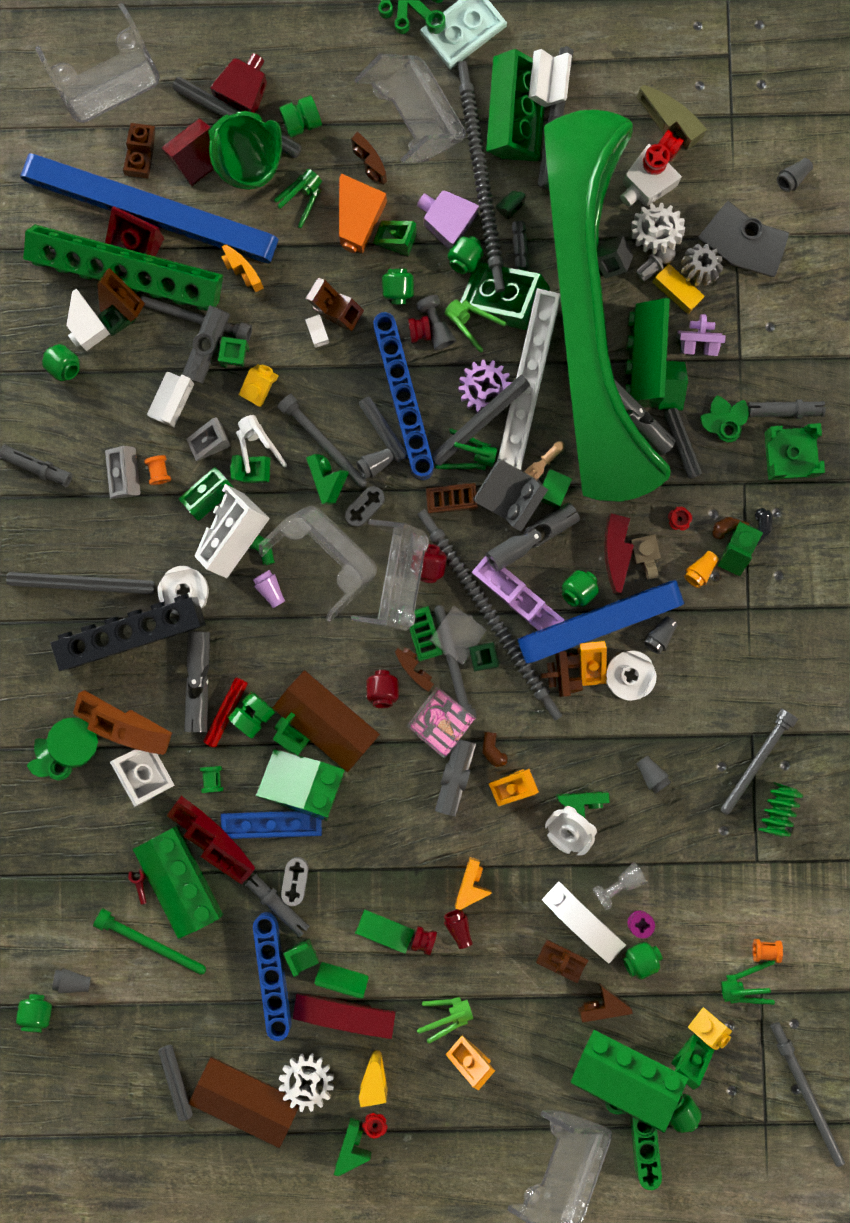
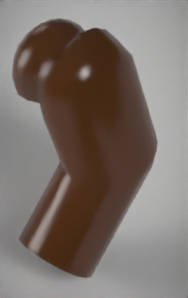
M725 517L714 524L712 535L716 539H723L725 534L732 530L735 531L739 521L747 525L749 523L733 517Z
M484 732L482 751L484 757L495 767L505 766L508 761L507 755L501 753L495 747L497 733Z

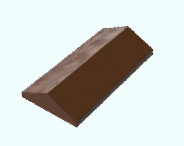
M305 670L272 707L285 719L291 712L295 714L291 725L310 739L312 743L346 772L350 771L380 735Z
M212 1056L189 1102V1105L280 1148L300 1106L296 1104L291 1108L292 1100H283L286 1092L279 1091L278 1088Z

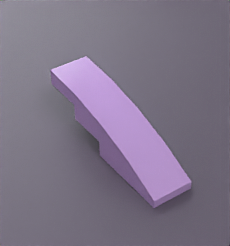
M486 556L472 571V574L537 631L565 621L506 568L496 572L490 566Z

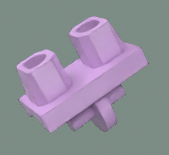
M704 314L700 315L699 321H690L689 328L698 329V332L677 331V338L680 340V352L683 354H695L696 341L705 342L704 355L718 356L721 343H725L726 336L722 335V333L706 332V329H715V322H707V316Z

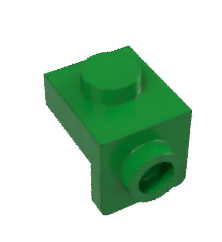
M232 455L230 465L231 480L242 483L269 482L271 458L266 456L248 457L250 473H246L243 457Z
M291 712L286 719L281 717L274 729L277 733L273 740L282 745L287 752L298 756L310 739L289 726L295 717V714Z

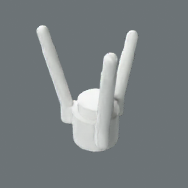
M255 415L246 416L238 422L240 430L236 434L240 441L246 473H250L245 438L248 441H254L259 438L267 449L270 448L281 465L287 467V463L268 438Z

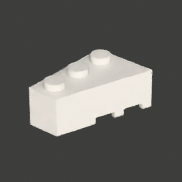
M225 484L222 490L225 492L220 507L215 506L213 513L216 516L211 528H206L195 557L207 570L228 578L270 518L244 493Z

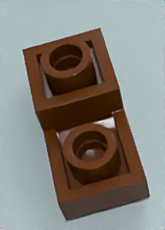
M130 124L126 141L128 150L123 167L124 176L149 178L154 149L155 126Z
M356 132L351 138L354 154L362 160L365 159V174L372 181H379L384 185L387 182V178L380 157L371 144L359 132Z
M406 647L403 650L397 648L395 653L402 667L420 687L429 693L434 685L430 682L432 676L421 669L418 673L415 672L414 669L419 663L415 660L417 655Z

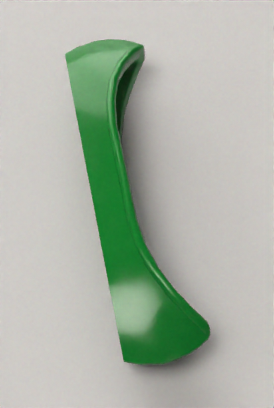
M580 110L558 117L544 126L569 382L582 494L584 497L598 501L623 502L651 493L669 479L671 470L666 461L651 447L635 426L625 409L616 387L609 359L600 268L598 264L599 224L603 202L614 170L632 137L633 124L628 118L609 111Z

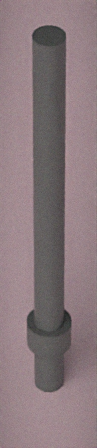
M775 1022L770 1027L778 1042L776 1046L781 1056L785 1057L836 1167L843 1166L845 1164L844 1158L794 1054L795 1048L791 1040L787 1039L780 1022Z

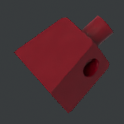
M254 53L251 54L247 63L234 58L211 85L210 89L213 96L239 111L257 113L267 85L265 74L260 71L265 61Z

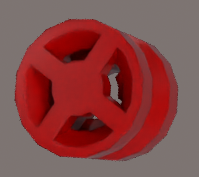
M667 130L658 144L666 146L669 150V161L671 162L682 147L684 140L675 138L673 132Z
M654 144L647 149L643 158V168L647 173L658 175L665 171L670 160V153L666 146Z

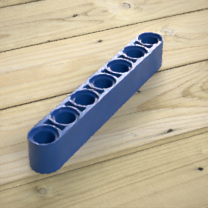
M381 312L374 318V332L411 471L416 479L427 480L433 474V460L396 321L390 313ZM382 322H389L391 324V328L387 331L380 330L378 326ZM389 345H394L398 348L394 354H387L384 350ZM399 368L404 371V375L400 378H394L391 376V371ZM400 392H407L410 394V399L406 402H401L397 399V395ZM407 415H413L417 421L409 426L403 422V419ZM412 439H420L423 442V446L419 449L411 448L409 443ZM420 462H425L430 468L425 473H419L415 468L416 465Z
M673 580L517 639L525 663H532L672 610L685 603L677 580Z

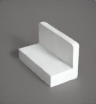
M542 49L534 51L528 98L543 107L566 101L572 55L565 53L553 57Z
M166 372L147 415L174 428L194 386L191 378L182 374L179 377Z

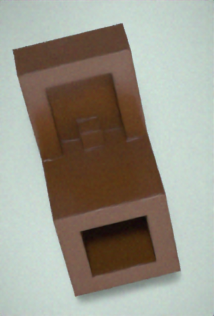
M321 278L316 280L305 298L313 305L312 309L318 314L350 331L354 329L364 312L352 298L338 293L326 280Z

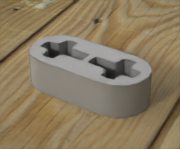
M301 857L292 858L285 867L281 898L289 906L300 904L305 896L309 865ZM296 862H299L300 867L304 868V872H300L296 880L293 879L294 871L290 870V866H294ZM293 883L297 884L296 892L300 893V897H296L294 901L290 900V895H286V891L292 889Z

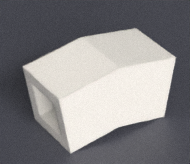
M320 314L305 319L315 348L328 344L329 339Z

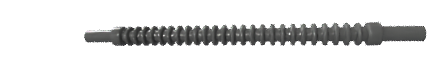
M460 61L458 63L461 82L459 92L462 96L463 114L465 115L464 120L467 127L466 133L469 134L467 139L469 140L468 145L471 147L469 152L472 154L470 158L473 160L475 185L478 186L476 191L478 192L477 198L480 199L478 204L481 205L479 211L482 212L480 217L483 218L481 223L485 225L482 230L485 232L484 237L487 238L485 244L488 245L486 247V250L489 251L487 257L490 258L488 266L493 273L495 291L501 293L505 291L502 273L504 262L503 258L500 257L502 255V252L499 250L501 245L497 244L500 239L497 237L499 234L496 231L497 225L494 224L496 218H494L495 212L492 211L494 205L491 204L493 199L490 198L492 193L489 191L491 186L488 185L490 180L487 178L489 173L486 172L488 167L485 165L486 159H484L482 134L479 133L481 128L479 127L480 121L477 120L479 115L477 114L478 109L475 107L477 102L474 101L476 98L474 95L475 90L474 85L470 83L467 62Z
M426 509L420 511L417 515L431 534L429 538L433 543H437L441 551L446 554L449 561L448 566L453 567L452 572H456V578L461 579L460 584L463 583L465 585L463 589L469 591L467 595L473 597L471 601L477 603L475 607L481 609L479 613L484 614L483 619L488 620L487 625L492 626L491 631L496 632L495 637L500 638L499 643L504 644L503 649H507V655L510 654L512 656L511 661L514 660L516 662L514 666L520 668L518 672L524 674L522 678H527L526 684H531L530 690L535 691L534 696L536 699L542 701L554 721L562 717L563 715L549 695L550 690L547 686L544 687L542 685L543 681H539L540 675H535L536 669H531L530 667L532 663H525L523 654L519 651L520 646L515 645L516 639H511L512 633H507L508 628L503 627L504 622L499 621L500 616L495 615L496 610L491 609L492 604H488V598L483 597L484 592L479 591L481 587L475 585L477 581L472 580L473 575L468 574L469 569L464 568L465 563L460 562L461 557L456 556L457 551H453V545L448 544L449 539L444 538L446 535L444 531L438 529Z

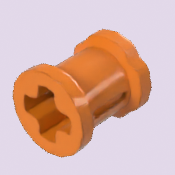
M165 455L153 456L144 460L150 472V485H160L171 481V476H168L165 461L167 458Z
M754 939L752 949L754 962L772 960L775 963H781L783 958L782 941H775L774 943L761 942L760 939Z

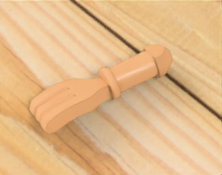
M562 441L555 442L544 456H541L542 460L534 462L524 472L538 480L544 473V467L547 464L550 465L552 460L564 450V443Z

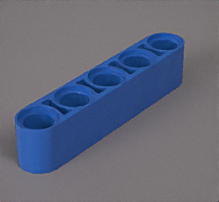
M264 912L253 923L267 1035L274 1041H281L287 1037L292 1023L278 920L274 914ZM260 920H269L272 924V929L270 931L262 930L259 925ZM272 945L275 948V955H265L263 953V946ZM269 970L276 971L279 979L275 982L268 980L266 972ZM271 996L280 997L282 1005L279 1007L272 1006L269 998ZM276 1021L282 1022L286 1030L283 1032L275 1031L273 1023Z

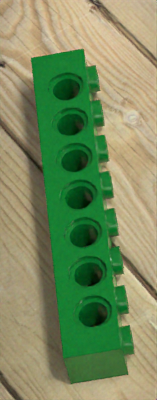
M36 224L25 231L23 259L31 261L33 265L54 267L58 272H72L79 274V277L84 279L94 278L98 280L110 268L133 292L143 291L155 298L165 297L172 299L177 304L195 305L196 308L203 311H208L210 305L216 307L220 301L223 281L222 274ZM49 246L55 250L56 255L50 251ZM72 252L78 255L80 261L73 257ZM96 259L102 262L103 267L97 264ZM119 265L126 269L127 274L120 270ZM143 272L148 273L151 280L146 279ZM166 278L171 279L175 286L169 285ZM190 284L197 287L198 293L191 290Z

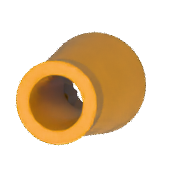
M707 551L700 559L686 569L684 578L696 588L706 585L719 558L713 552Z

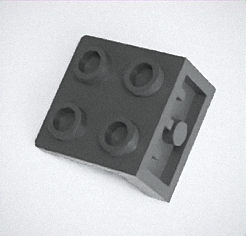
M498 459L473 500L477 504L505 518L513 528L522 531L548 489L534 477L506 461Z

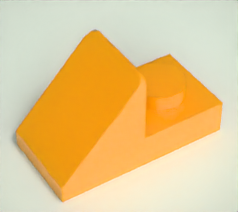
M605 641L581 643L577 653L580 655L579 671L583 686L606 684L607 647Z
M530 769L519 770L489 783L498 806L539 793Z
M469 857L455 903L456 909L461 910L492 894L491 890L474 885V881L479 882L483 867L479 866L480 861L478 859Z
M461 1036L446 1053L450 1061L472 1087L480 1090L495 1072L494 1068L489 1064L491 1060L464 1036Z

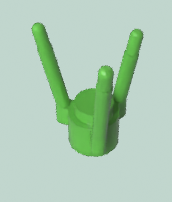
M454 300L446 308L445 315L459 327L480 353L483 352V348L464 326L470 318L469 310L504 327L507 323L471 305L467 300H464L462 303L459 300Z
M460 997L447 1000L423 1001L422 1006L453 1005V1007L449 1008L451 1016L417 1029V1033L420 1034L453 1021L454 1024L428 1038L427 1043L430 1044L458 1027L468 1024L467 1021L473 1019L468 1000L461 1001Z

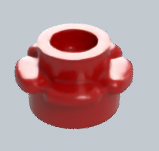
M676 507L675 510H671L668 514L669 525L674 530L684 531L689 528V523L692 522V515L685 507Z
M375 1113L368 1114L362 1125L363 1131L373 1139L384 1135L388 1128L386 1118L382 1114Z

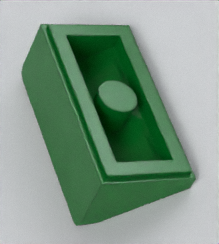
M214 467L178 499L199 521L222 501L225 492L222 491L225 484L232 488L234 487Z
M322 962L314 984L362 999L369 977L362 973Z

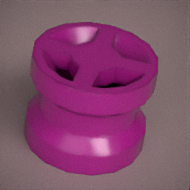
M642 910L634 911L628 917V928L636 937L648 938L653 934L655 921L647 912Z

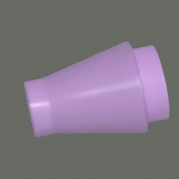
M270 570L253 579L254 587L270 603L272 608L285 601L276 575L272 574Z

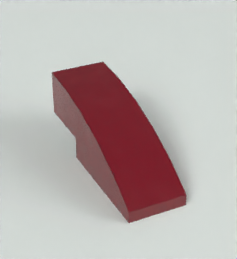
M611 513L608 516L605 530V564L614 594L619 595L623 590L634 545L624 542L630 518Z

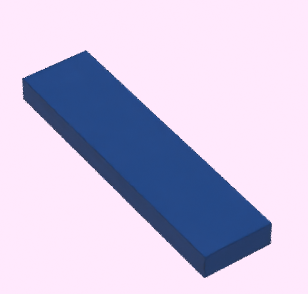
M298 811L221 813V828L231 839L322 836V820Z

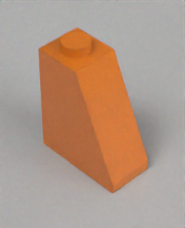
M341 173L339 178L340 244L351 253H356L357 251L363 254L387 203L386 193Z

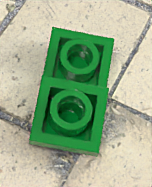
M364 910L355 934L406 954L415 930Z

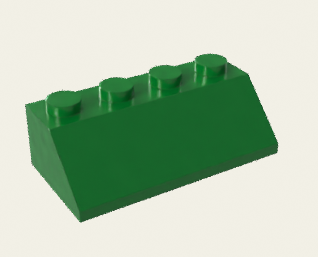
M517 49L493 56L486 151L501 159L537 162L541 159L544 107L528 98L533 58Z
M670 298L636 303L633 310L628 313V326H632L631 336H627L626 350L630 351V360H626L625 375H629V384H625L624 389L642 407L657 408L665 398Z
M179 826L133 849L178 939L213 923L223 916Z
M593 1030L570 1084L665 1133L689 1078Z

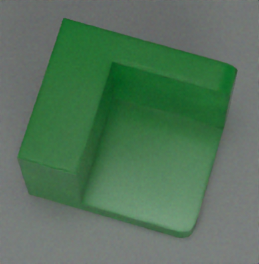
M228 337L221 338L218 357L221 367L227 368V364L244 367L246 352H249L247 340Z
M549 470L543 482L548 491L541 502L558 509L562 504L572 478L554 470Z
M310 939L289 947L284 952L293 977L319 963Z

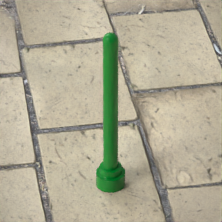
M104 908L101 909L93 924V927L101 931L103 929L107 931L110 929L197 974L203 975L206 972V967L203 964L114 920L115 917L111 915L112 912Z

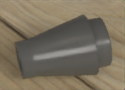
M803 158L801 161L781 170L779 176H777L778 186L785 192L795 191L808 173L813 170L812 162L807 158Z
M386 448L382 451L361 456L356 465L364 479L375 477L395 459L390 449Z
M666 616L661 623L645 636L644 645L656 654L666 651L674 630L678 626L677 622Z
M649 756L636 763L648 789L652 790L654 794L671 783L668 779L669 775L652 761Z
M64 968L56 970L52 990L58 991V994L89 992L91 977Z

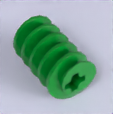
M773 782L779 787V789L770 790V793L776 799L767 800L773 808L764 809V812L770 818H762L761 822L767 827L758 828V830L781 838L790 837L791 833L785 827H794V823L788 818L797 817V813L791 810V808L800 807V804L794 799L803 798V794L797 789Z

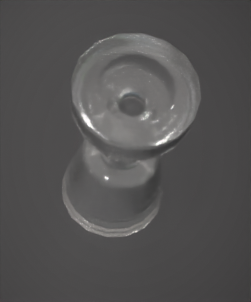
M635 862L618 876L619 881L607 889L600 885L592 889L605 910L612 907V900L610 898L624 889L628 892L648 883Z

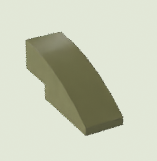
M646 85L640 87L637 99L663 134L667 130L673 131L678 138L684 140L683 146L686 150L703 139L707 129L685 106L659 90Z

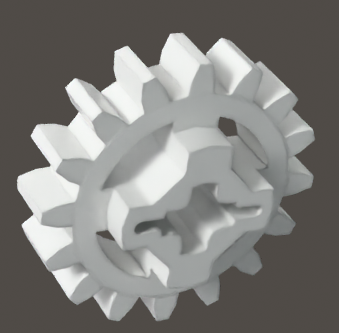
M651 203L648 210L642 207L640 214L635 213L634 221H632L631 237L636 239V246L643 244V251L646 252L650 248L654 255L660 249L663 254L666 253L668 246L675 250L676 244H681L682 236H684L685 220L680 218V211L673 213V206L670 205L665 209L663 203H660L657 208Z
M302 1053L299 1056V1061H296L293 1057L290 1059L291 1067L284 1065L282 1070L286 1075H280L279 1080L285 1083L280 1085L279 1091H286L283 1100L291 1099V1108L298 1104L300 1105V1112H303L305 1106H308L310 1112H312L314 1104H317L320 1108L323 1107L322 1098L330 1099L331 1095L327 1090H333L334 1084L329 1083V1081L334 1079V1074H327L330 1065L322 1066V1057L315 1061L313 1053L310 1054L309 1059H305ZM304 1066H311V1067H314L315 1069H314V1070L305 1069ZM294 1073L296 1083L291 1087L290 1076ZM303 1078L305 1080H312L310 1087L307 1084L302 1085ZM323 1078L324 1086L322 1091L319 1092L317 1082ZM299 1095L308 1096L309 1099L300 1098V1097H298V1096H299Z

